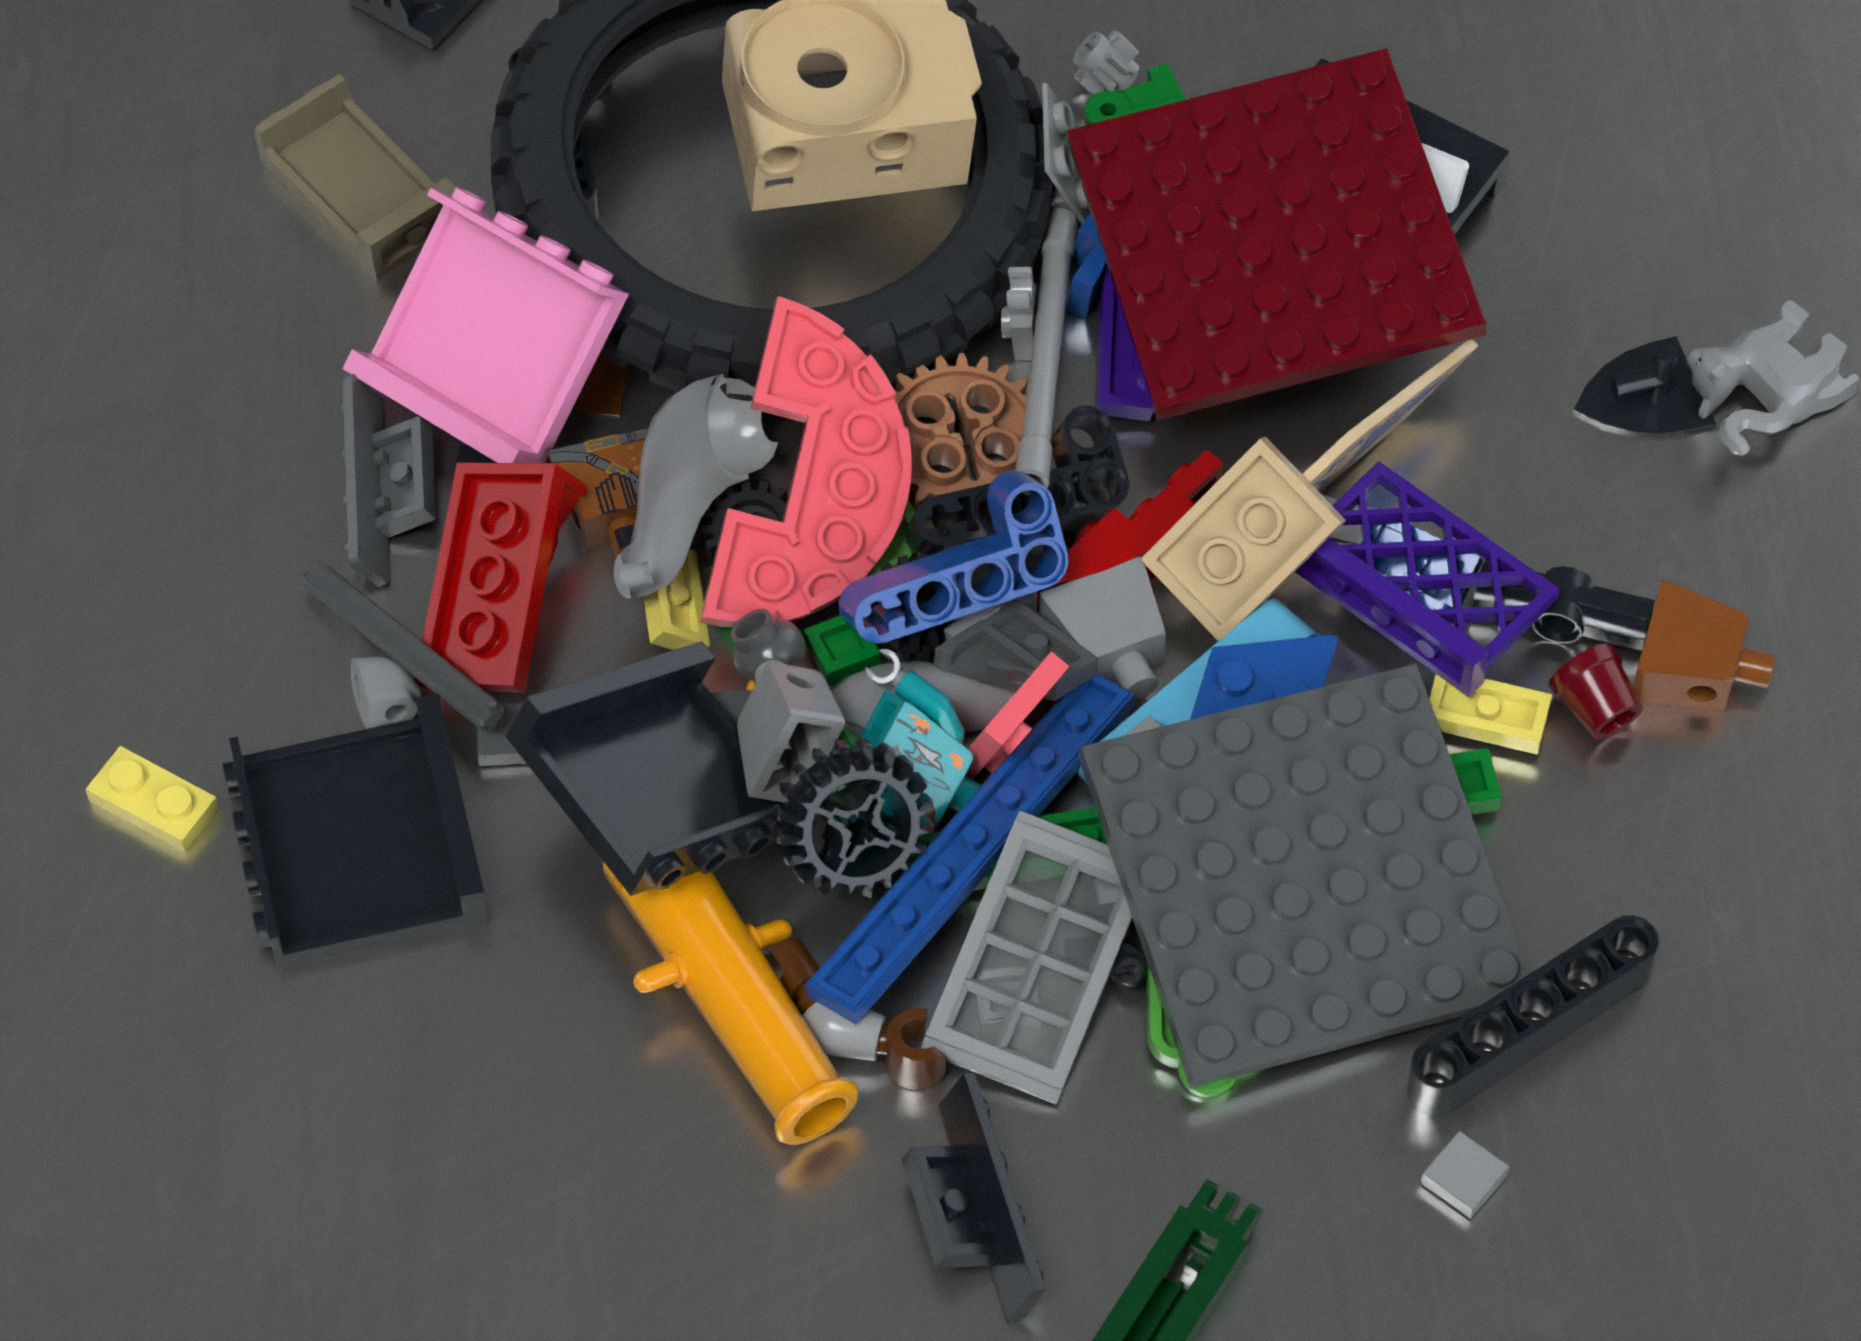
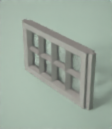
M1019 810L920 1049L934 1046L947 1056V1062L1057 1105L1132 921V915L1107 844ZM1009 1009L1005 1019L987 1021L983 1019V1012ZM1021 1012H1022V1013L1027 1014V1015H1029V1016L1020 1017V1014H1021Z

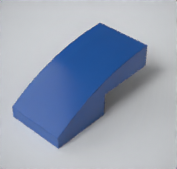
M1091 213L1078 231L1072 262L1079 265L1080 268L1072 279L1066 307L1067 311L1083 319L1087 318L1100 292L1104 269L1107 266Z

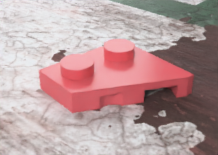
M1052 651L970 745L968 750L974 755L973 761L965 774L966 777L973 780L983 767L992 774L1031 731L1032 728L1023 720L1070 667Z

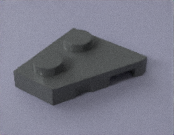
M1017 599L1012 600L1001 607V610L984 620L978 621L935 648L934 666L938 669L1016 691L1052 651L1070 666L1043 697L1052 701H1057L1097 675V656Z

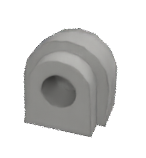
M383 656L352 658L350 666L352 688L363 727L369 729L414 719L417 714L415 698L421 697V694L410 672L395 660Z

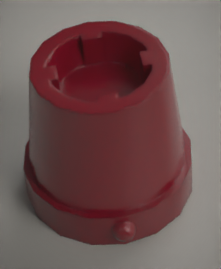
M1610 643L1593 646L1579 653L1560 667L1550 678L1548 684L1560 703H1564L1595 740H1601L1618 733L1631 724L1643 710V706L1621 665L1622 659Z

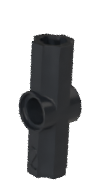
M1487 560L1482 564L1480 573L1489 572ZM1553 567L1546 574L1537 572L1560 588L1558 599L1532 624L1533 630L1539 636L1562 644L1574 643L1583 636L1642 651L1655 600L1595 586L1593 579L1588 574L1573 567ZM1501 586L1503 606L1529 605L1537 597V595L1524 586ZM1492 587L1476 588L1472 608L1494 607Z

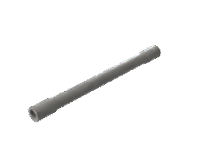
M1063 208L1053 209L1049 212L1042 240L1041 253L1043 263L1022 440L1018 445L1015 469L1026 473L1046 489L1049 486L1052 460V445L1050 442L1070 262L1074 256L1078 224L1076 215L1070 210ZM1029 490L1022 491V493L1030 495Z

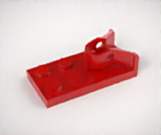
M555 463L456 464L422 641L484 691L525 693L548 568L552 563L558 545L559 530L579 498L586 497L585 484ZM415 677V681L419 686L429 689Z

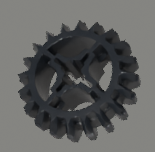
M859 737L852 750H850L844 740L835 739L833 755L827 757L820 748H813L812 758L816 763L807 769L800 763H793V771L799 777L797 783H779L780 792L789 802L772 806L773 815L778 821L782 822L772 829L773 837L778 844L784 845L779 850V855L787 866H794L793 874L801 883L807 884L812 881V887L818 893L824 895L834 889L839 898L847 901L855 887H857V890L863 897L872 898L875 882L880 881L885 888H891L894 885V878L891 874L898 869L903 873L910 871L912 864L907 859L911 853L917 855L927 854L926 845L918 836L934 832L933 822L925 816L926 813L934 809V804L931 797L927 793H923L928 787L926 779L919 772H913L914 764L906 755L899 754L895 757V750L889 744L882 742L873 749V745L866 738ZM848 783L846 787H844L840 791L832 792L841 785ZM887 784L890 785L894 797V811L891 823H887L880 816L885 802L881 795ZM858 812H861L869 822L860 819ZM815 814L820 815L827 823L822 836L826 842L820 853L815 850L812 840V825ZM853 814L858 818L854 823L849 820V817ZM837 815L848 819V826ZM872 846L870 849L866 850L865 852L860 853V852H861L863 849H865L866 847Z

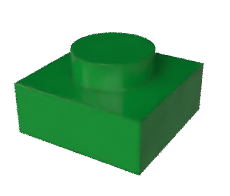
M841 615L804 629L805 644L828 686L838 683L843 678L862 671L866 667L869 668L881 664V655L876 644L862 638L843 621Z

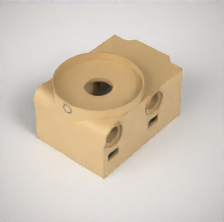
M781 0L765 10L748 9L741 11L727 21L725 25L722 85L752 211L967 184L977 121L972 96L981 87L982 82L966 21L948 10L946 0ZM847 71L844 80L830 88H816L808 85L800 77ZM901 164V169L875 172V168L878 166ZM791 178V183L765 186V181Z

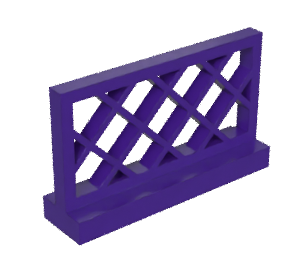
M1379 461L1332 505L1346 520L1342 525H1361L1363 544L1340 545L1329 537L1295 571V573L1467 697H1470L1483 684L1485 671L1558 599L1560 588ZM1380 484L1398 497L1399 508L1367 509L1366 496ZM1358 505L1359 510H1353ZM1432 521L1443 529L1444 540L1412 541L1410 522ZM1401 523L1403 542L1371 543L1369 524ZM1477 553L1488 561L1489 572L1457 574L1455 554ZM1446 555L1449 574L1416 576L1414 556ZM1405 557L1408 576H1383L1374 569L1373 558ZM1501 586H1524L1537 595V597L1529 605L1503 606ZM1492 587L1494 607L1462 608L1459 588ZM1451 589L1453 609L1431 610L1419 601L1418 590ZM1496 621L1498 636L1486 648L1465 634L1464 623ZM1505 621H1512V622L1506 627V622H1505Z

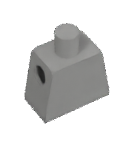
M1141 556L1108 570L1084 576L1040 592L1039 616L1097 656V674L1112 682L1118 681L1121 687L1134 693V700L1148 696L1158 686V680L1151 668L1159 666L1164 661L1166 638L1165 628L1145 564L1140 560Z
M770 660L762 663L755 671L756 684L738 718L737 730L748 796L784 803L789 800L780 792L779 783L796 784L799 780V777L793 771V763H800L807 769L816 763L812 758L813 748H820L828 757L835 739H838L845 725V719L823 674L813 669L786 665L779 660Z

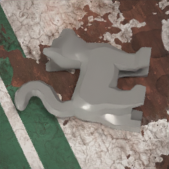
M1792 299L1782 305L1778 316L1773 319V323L1744 331L1728 346L1695 348L1687 359V364L1692 371V385L1703 398L1699 408V416L1702 419L1708 417L1730 395L1737 385H1744L1770 412L1744 409L1730 413L1720 422L1718 435L1725 449L1733 455L1743 456L1750 450V446L1741 435V431L1772 435L1788 428L1792 423L1804 421L1815 413L1833 409L1856 393L1860 378L1855 373L1848 377L1838 373L1839 365L1847 346L1833 334L1828 333L1820 338L1813 355L1804 357L1795 349L1799 340L1796 335L1801 332V327L1808 319L1809 313Z

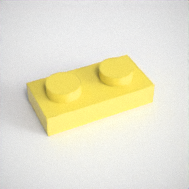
M689 548L684 564L672 583L643 597L650 644L670 650H676L701 641L707 648L710 646L707 624L699 623L704 601L696 550Z
M1436 674L1429 700L1441 732L1538 755L1550 710L1552 694L1484 678L1483 684L1470 697H1467Z
M119 746L86 788L90 802L183 852L188 850L219 810L216 796L122 746Z

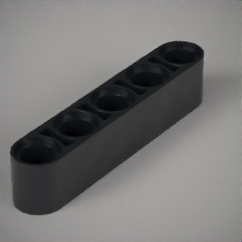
M1635 915L1621 916L1612 920L1423 1042L1414 1051L1411 1059L1407 1084V1096L1411 1105L1420 1113L1428 1116H1443L1453 1112L1640 990L1650 979L1659 945L1658 933L1654 926L1646 919ZM1629 950L1635 952L1639 957L1629 958L1622 956L1617 951ZM1581 980L1587 982L1592 987L1581 989L1575 987L1570 982ZM1534 1011L1540 1013L1545 1018L1533 1020L1525 1017L1522 1013ZM1477 1042H1487L1495 1046L1497 1049L1493 1051H1483L1475 1047L1473 1044ZM1438 1073L1444 1075L1449 1081L1436 1083L1428 1080L1425 1075Z

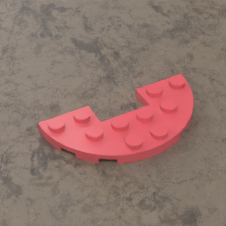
M778 296L774 305L750 409L805 423L783 522L727 509L699 623L733 628L741 617L757 609L768 610L774 619L792 622L810 616L832 605L840 599L842 592L849 584L866 577L879 562L894 538L909 496L912 467L910 437L908 428L904 427L902 416L894 398L896 392L887 376L871 354L867 357L852 340L843 334L845 329L803 304Z

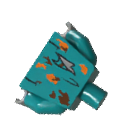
M880 649L879 652L894 662L892 673L887 677H878L867 667L865 668L866 673L871 681L880 687L892 685L896 687L895 694L887 689L884 690L860 736L868 739L873 745V749L881 742L886 743L895 750V757L899 754L906 755L913 762V772H919L927 781L928 787L923 793H927L931 797L934 809L926 813L925 816L933 822L934 828L940 822L947 807L959 812L982 786V784L965 776L973 761L974 754L962 745L965 729L949 698L914 671L905 673L902 670L903 667L900 659L893 651ZM887 784L881 795L885 802L880 816L887 823H891L894 811V797L890 785ZM858 812L860 819L869 822L861 812ZM853 814L849 817V820L854 823L858 818ZM837 815L848 826V819Z

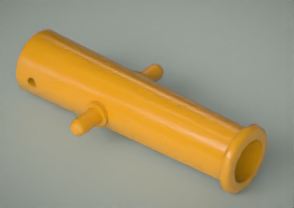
M603 862L605 878L664 960L638 971L634 976V987L643 993H650L671 984L676 988H683L775 1119L776 1139L791 1146L811 1142L830 1132L847 1118L858 1101L856 1083L839 1076L763 954V950L790 938L792 927L789 922L783 919H776L757 927H753L752 924H744L713 872L702 874L698 871L682 877L667 889L657 890L654 887L630 896Z

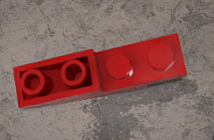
M1206 450L1191 465L1189 463L1182 464L1171 476L1167 487L1154 499L1147 498L1142 501L1130 519L1116 508H1113L1099 522L1095 520L1089 522L1078 534L1075 544L1067 551L1068 567L1065 575L1058 583L1037 591V611L1039 612L1040 592L1108 570L1139 556L1142 558L1223 476L1224 462ZM1145 565L1149 580L1156 578V575Z

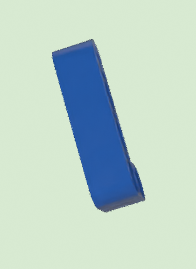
M1012 470L998 475L990 484L987 493V502L995 534L852 582L844 589L839 600V613L843 621L866 641L875 644L886 643L1034 593L1058 583L1066 573L1068 554L1055 502L1050 491L1024 472ZM1029 490L1030 500L1026 508L1019 513L1012 514L1011 505L1013 499L1022 491ZM1043 545L1044 553L1041 560L1032 567H1025L1027 553L1033 547ZM983 563H990V572L985 581L979 585L971 586L973 571ZM936 581V590L933 597L925 603L917 604L916 596L922 585ZM874 602L879 603L880 605L872 608L873 618L866 620L864 617L871 614V604ZM900 605L902 607L899 611L896 606Z

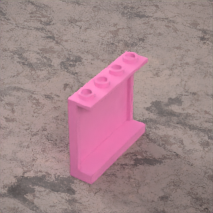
M457 186L452 194L430 188L427 196L443 204L431 232L371 354L352 349L342 369L351 375L355 374L361 381L497 463H546L549 456L548 450L553 448L629 294L610 284L614 275L608 270L587 260H582L579 266L567 259L571 250L563 244L543 235H540L537 241L525 235L528 225L523 221L502 211H497L495 217L483 210L486 201L476 194Z

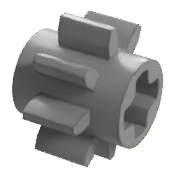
M1116 29L1110 33L1108 38L1099 31L1094 32L1080 44L1073 56V63L1080 68L1074 74V78L1091 95L1105 90L1122 92L1124 89L1129 88L1138 75L1139 65L1132 59L1136 57L1139 51Z

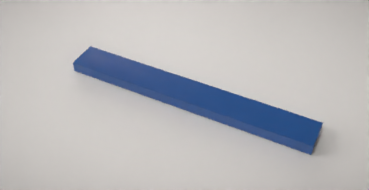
M1097 674L1058 699L1013 752L1006 757L927 846V854H920L910 866V871L904 872L806 983L807 996L856 1025L994 868L1019 810L1038 817L1078 772L1081 765L1078 758L1081 746L1100 742L1111 733L1133 709L1134 693Z

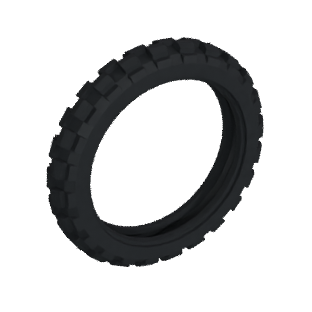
M781 0L559 1L558 12L550 20L544 18L540 21L519 49V60L514 69L506 74L495 106V121L493 132L491 133V187L495 213L502 211L526 223L528 228L525 235L536 241L540 235H543L568 247L571 251L567 259L580 266L582 260H587L608 270L614 275L610 284L629 294L600 352L601 355L623 369L626 366L631 368L635 365L650 372V382L677 392L696 380L723 374L724 378L740 379L755 387L773 309L738 306L712 300L687 291L641 265L616 243L593 214L582 193L576 175L573 155L581 125L588 111L603 90L636 60L678 38L703 30L723 27L733 15L748 9L765 10ZM946 0L948 10L966 21L982 82L981 87L972 96L977 121L968 175L969 194L957 223L930 256L896 281L872 293L845 302L811 308L845 329L843 334L852 340L867 357L871 354L893 388L896 387V375L898 373L908 376L922 365H925L929 371L934 370L935 360L940 354L948 362L967 349L968 340L978 331L982 333L992 327L1001 316L1002 308L1007 305L1006 295L1007 290H1010L1009 267H1033L1041 249L1049 218L1053 182L1045 172L1042 103L1032 80L1028 76L1023 77L1018 68L1020 59L994 25L988 27L985 22L980 23L976 18L977 8L968 0ZM716 377L712 381L711 386L715 384ZM727 383L720 386V389L728 398L742 401H751L753 398L751 395L726 394Z

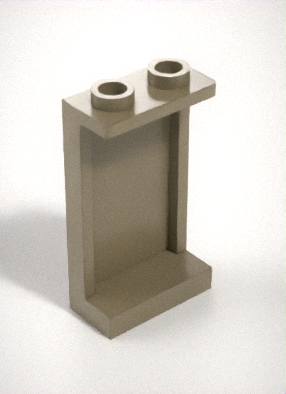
M338 74L325 83L314 86L306 95L282 110L269 114L254 128L260 161L375 280L422 250L443 207V204L427 196L430 188L452 194L456 187L447 177L435 183L353 101L349 81L342 74Z

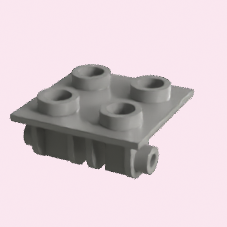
M1046 82L1042 84L1045 172L1053 182L1050 211L1058 208L1070 210L1076 215L1079 222L1083 224L1090 214V210L1067 140V130L1077 128V126L1075 125L1069 104L1066 101L1060 102Z

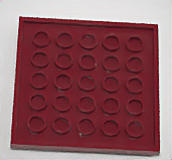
M1388 48L1067 130L1068 145L1157 421L1486 335L1485 318Z

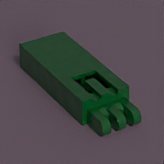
M1207 1179L1188 1208L1179 1206L1092 1341H1195L1245 1263L1248 1249V1241L1246 1240L1257 1224L1263 1209L1250 1203L1238 1221L1231 1218L1241 1200L1240 1196L1231 1191L1226 1193L1218 1207L1214 1209L1210 1205L1217 1195L1219 1185ZM1186 1245L1196 1250L1191 1259H1187L1184 1263L1183 1273L1195 1279L1188 1290L1184 1289V1282L1179 1280L1175 1284L1165 1278Z

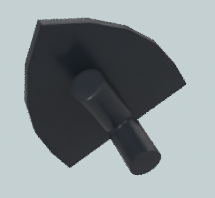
M1676 336L1650 342L1625 351L1604 365L1586 384L1573 410V413L1601 427L1631 435L1664 437L1692 433L1716 426L1712 414L1704 419L1699 416V408L1703 398L1692 385V371L1687 364L1686 356Z

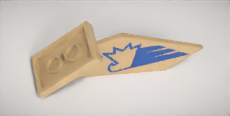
M1474 339L1467 340L1349 430L1303 474L1293 466L1267 437L1260 438L1140 560L1217 641L1221 640L1260 607L1346 521L1320 492L1397 428L1479 345Z

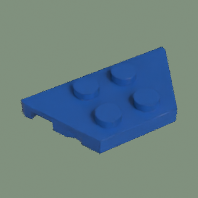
M1325 635L1212 647L1190 719L1324 687L1338 637Z

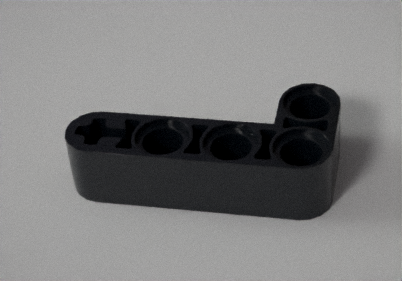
M1091 405L1072 409L1054 433L1051 441L1052 454L1057 468L1050 470L1049 486L1047 488L1054 499L1062 532L1084 528L1089 522L1094 520L1099 522L1113 508L1117 509L1127 497L1130 488L1127 470L1113 424L1108 415L1101 409ZM1080 429L1085 431L1093 440L1094 447L1085 448L1078 445L1073 440L1070 430ZM1096 482L1101 484L1109 493L1110 500L1100 501L1092 497L1087 489V483ZM991 483L926 499L910 520L905 533L906 543L910 551L916 556L917 554H927V556L995 534L994 527L984 522L978 511L980 507H988L987 493ZM1022 492L1017 494L1011 505V513L1015 514L1024 510L1029 503L1030 495ZM960 516V522L955 523L958 517ZM929 521H932L935 528L927 529L926 525ZM949 527L944 536L940 537L937 529Z

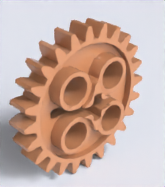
M959 353L956 366H948L940 354L935 360L934 370L929 371L925 365H922L913 372V380L902 373L896 375V387L894 388L896 395L894 398L902 416L904 427L908 428L910 437L912 467L909 496L912 495L915 498V512L926 499L933 496L989 484L1005 471L1016 469L1018 445L1022 440L1027 396H1024L1028 383L1026 377L1010 383L1007 381L1009 365H1003L995 373L988 371V357L983 356L976 367H970L964 353ZM947 398H951L955 402L958 411L957 423L959 433H953L955 415ZM984 406L990 409L991 412L979 413L971 409V407ZM930 417L935 419L937 423L924 424L916 418ZM964 445H970L968 463L976 480H971L968 477L965 467L966 455ZM999 454L1007 460L995 462L988 459L986 455ZM934 465H944L953 471L940 473L931 467ZM989 507L978 508L981 519L987 523Z

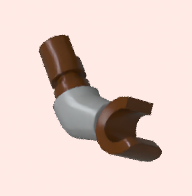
M797 937L788 938L770 949V952L785 972L780 978L782 985L825 1054L876 1061L878 1054L885 1055V1068L889 1077L896 1084L909 1090H926L940 1083L945 1075L947 1056L934 1046L926 1049H915L907 1045L914 1042H923L928 1009L912 1008L902 1011L894 1016L888 1025L885 1024L886 1016L869 1010L855 1025L807 996L806 983L820 967L801 939Z

